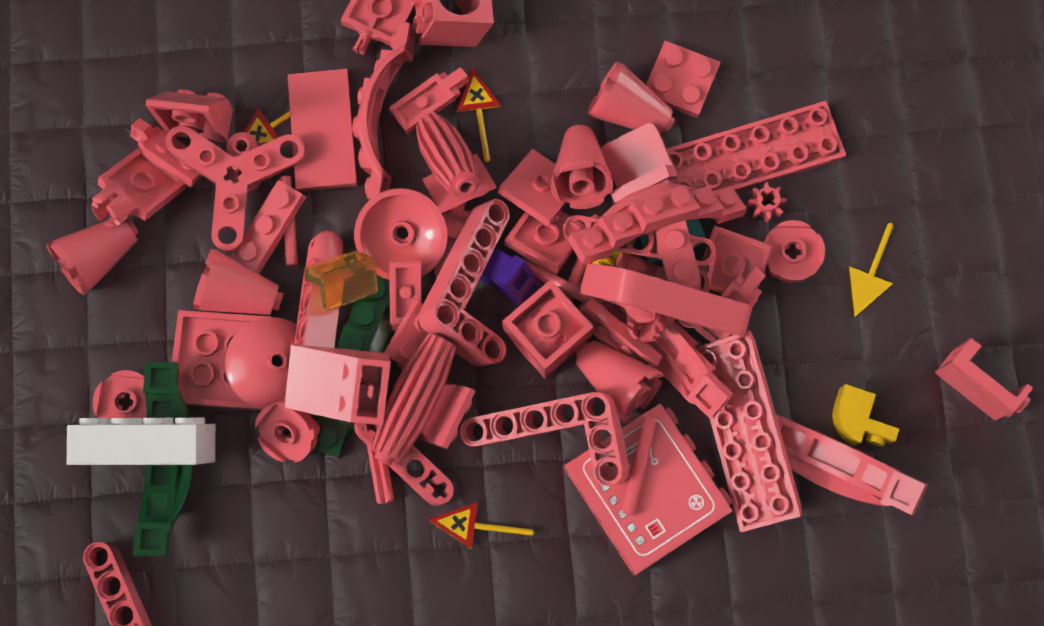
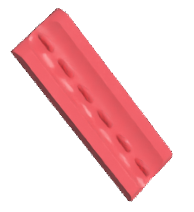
M826 101L667 148L679 177L671 180L670 183L687 185L693 189L709 185L712 191L732 186L735 192L764 184L765 182H771L834 163L846 157Z
M746 331L745 337L732 335L696 347L695 349L716 368L713 374L733 393L732 397L717 415L710 419L740 533L801 517V502L756 342L751 331Z

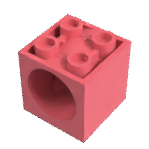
M411 0V4L416 7L413 28L414 33L418 34L419 45L476 47L494 24L492 0H452L459 6L463 15L448 11L439 0Z
M549 280L502 321L504 334L544 379L577 352L584 342L589 341L592 338L593 325L552 280Z

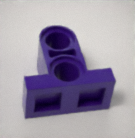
M494 248L480 277L484 283L512 299L518 307L543 286L525 260L516 255L512 258L497 248Z

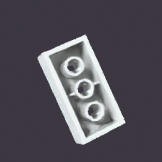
M79 418V425H67L66 465H196L215 462L216 424H205V418H175V424L174 418H143V424L142 418Z

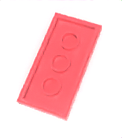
M337 69L287 74L292 135L301 139L305 149L302 162L294 166L296 191L303 192L358 186L348 70ZM292 144L294 157L298 153V148Z

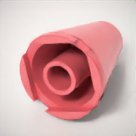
M618 61L617 63L615 62L601 83V88L597 96H594L587 114L633 130L647 123H654L660 134H667L675 121V118L671 117L673 110L624 64Z
M574 125L567 129L564 134L551 178V193L558 202L561 203L562 200L570 203V208L589 209L596 207L604 202V197L608 193L611 194L613 191V178L593 130L585 125Z
M129 218L115 227H108L104 225V222L52 240L46 246L54 261L58 260L62 267L61 271L80 294L85 295L137 242L135 235L139 232Z
M214 249L210 250L205 262L207 267H205L203 274H201L195 294L194 309L270 315L272 309L279 310L284 294L278 292L279 285Z
M599 341L584 342L576 352V357H578L576 365L597 392H606L615 399L620 421L624 424L631 422L637 417L633 414L637 408L640 407L644 410L650 404L662 385V381L658 378L664 377V374L658 369Z

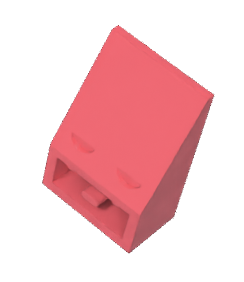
M291 344L284 408L347 422L383 425L391 363L388 353Z

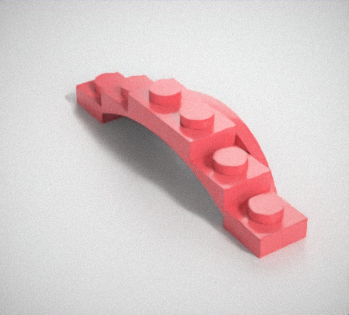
M398 22L397 31L393 32L391 37L393 51L381 50L380 59H377L375 62L373 74L370 78H364L363 87H360L358 91V104L360 106L358 116H355L353 119L352 131L354 137L362 145L358 157L360 167L371 175L365 182V194L368 200L383 191L389 190L392 177L382 168L380 162L378 125L382 104L392 80L405 61H413L417 34L414 33L413 26L407 22Z
M658 184L640 189L626 196L604 213L594 226L570 233L568 242L582 265L610 257L615 249L655 229L683 220L714 218L717 224L744 216L747 208L732 186L712 191L709 185L693 189L681 184Z
M594 298L595 301L602 303L607 311L619 321L627 324L625 308L614 302ZM676 321L671 325L665 323V331H661L660 337L657 340L648 342L663 356L655 368L664 374V377L689 403L695 404L710 419L716 416L732 397L733 393L713 374L716 368L695 349L699 343ZM637 328V335L640 337V329Z
M776 415L791 470L837 494L873 505H892L906 513L915 515L928 484L900 472V470L874 459L873 456L821 432L811 430L788 418Z

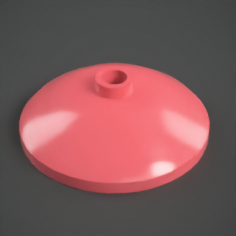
M406 188L389 189L370 199L360 211L354 229L355 245L360 258L372 272L388 280L389 261L420 260L421 277L429 273L441 260L448 238L446 221L443 214L439 212L437 205L426 195ZM398 228H406L408 236L406 238L399 237L397 233Z
M276 317L257 319L242 327L230 341L225 355L226 377L233 392L251 407L263 410L270 403L285 398L291 344L295 342L297 324ZM273 356L281 358L282 364L280 367L272 364Z

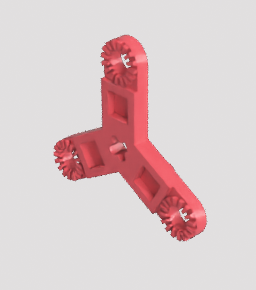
M176 126L166 136V146L172 155L216 184L212 240L219 250L227 253L236 251L243 244L248 188L288 168L297 166L302 162L305 155L304 144L301 139L290 134L283 135L236 157L231 156L187 126ZM181 134L189 136L191 139L190 145L182 150L175 148L173 145L175 137L177 138V135L180 136ZM286 143L294 144L298 148V153L293 158H285L280 153L281 148ZM231 169L235 173H242L238 176L239 182L234 184L231 180H225L229 176L227 171ZM225 228H231L237 233L235 241L231 244H224L219 240L220 232L223 229L225 230Z

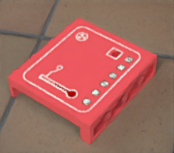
M661 403L622 428L630 472L628 478L623 483L614 486L600 484L593 472L589 450L564 465V470L633 576L732 512L729 506L732 504V500L723 487L719 489L716 487L711 479L714 477L713 471L704 460L701 462L698 460L693 452L696 450L693 441L687 434L681 435L675 426L679 423L675 414L669 407L664 409ZM647 418L655 420L656 425L635 514L632 516L621 512L643 420ZM610 435L601 441V445L607 448L612 442V436ZM609 462L606 466V474L612 480L617 477L618 468L615 463Z

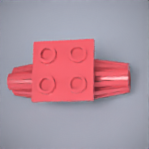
M431 112V114L426 113L422 118L418 119L416 133L419 149L432 172L431 175L422 180L440 213L456 209L459 205L473 198L484 196L487 192L497 188L478 155H472L460 133L453 125L435 112Z
M429 333L406 363L385 405L383 425H378L371 447L376 452L375 459L392 466L394 461L400 463L417 439L448 449L450 443L456 438L458 426L464 414L469 411L472 405V397L475 390L447 383L457 348L451 342Z

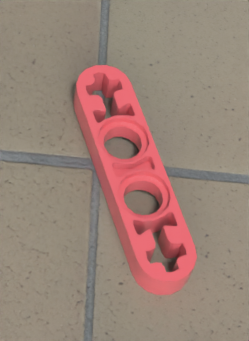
M354 423L357 436L371 448L376 433L371 429L365 432L362 429L365 423ZM414 445L400 463L394 461L392 466H390L426 502L433 506L444 505L453 496L454 488L452 482ZM410 461H419L423 465L424 472L421 477L415 478L409 475L407 465ZM430 472L434 477L429 481L435 486L442 484L445 487L442 491L445 495L444 498L442 496L433 497L434 488L429 483L425 484L424 487L419 484L429 476Z

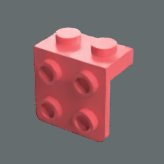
M647 123L603 145L601 148L617 187L611 192L615 203L640 189L658 184H667L679 177L654 123Z

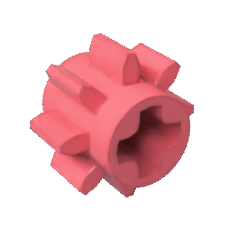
M765 182L760 191L757 188L752 189L751 195L755 199L748 200L746 206L753 207V219L759 216L768 223L771 215L774 214L778 218L782 215L783 212L778 206L785 205L787 199L780 198V186L774 189L769 187L768 182ZM767 199L772 202L766 206L762 205V201Z

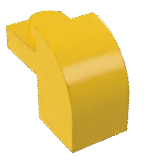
M845 384L838 391L832 412L833 424L840 437L853 446L861 443L863 436L867 437L866 442L880 447L895 442L899 432L898 428L869 419L876 394Z

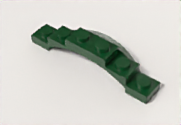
M367 272L359 297L355 299L348 323L343 327L337 348L384 353L388 346L391 329L389 280L377 274ZM317 415L320 432L317 435V443L313 451L340 459L345 441L354 431V422Z
M145 362L143 394H145L146 418H174V424L175 418H190L187 405L178 388L179 363ZM194 465L145 466L141 507L138 522L135 523L133 556H169L170 529L177 521L186 503L192 482Z

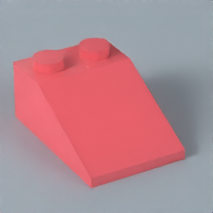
M178 90L177 93L165 92L146 99L145 106L165 132L168 133L176 126H187L207 140L228 142L233 107L224 95L208 93L207 96L196 95L189 90ZM183 134L177 135L178 137L189 138V136Z

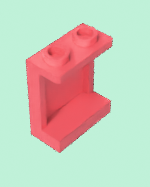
M972 338L953 349L935 371L939 377L993 420L1004 416L1009 418L1014 412L1020 413L1031 400L1028 394L1032 391L1033 387L1029 384L1009 392L970 361L981 347Z

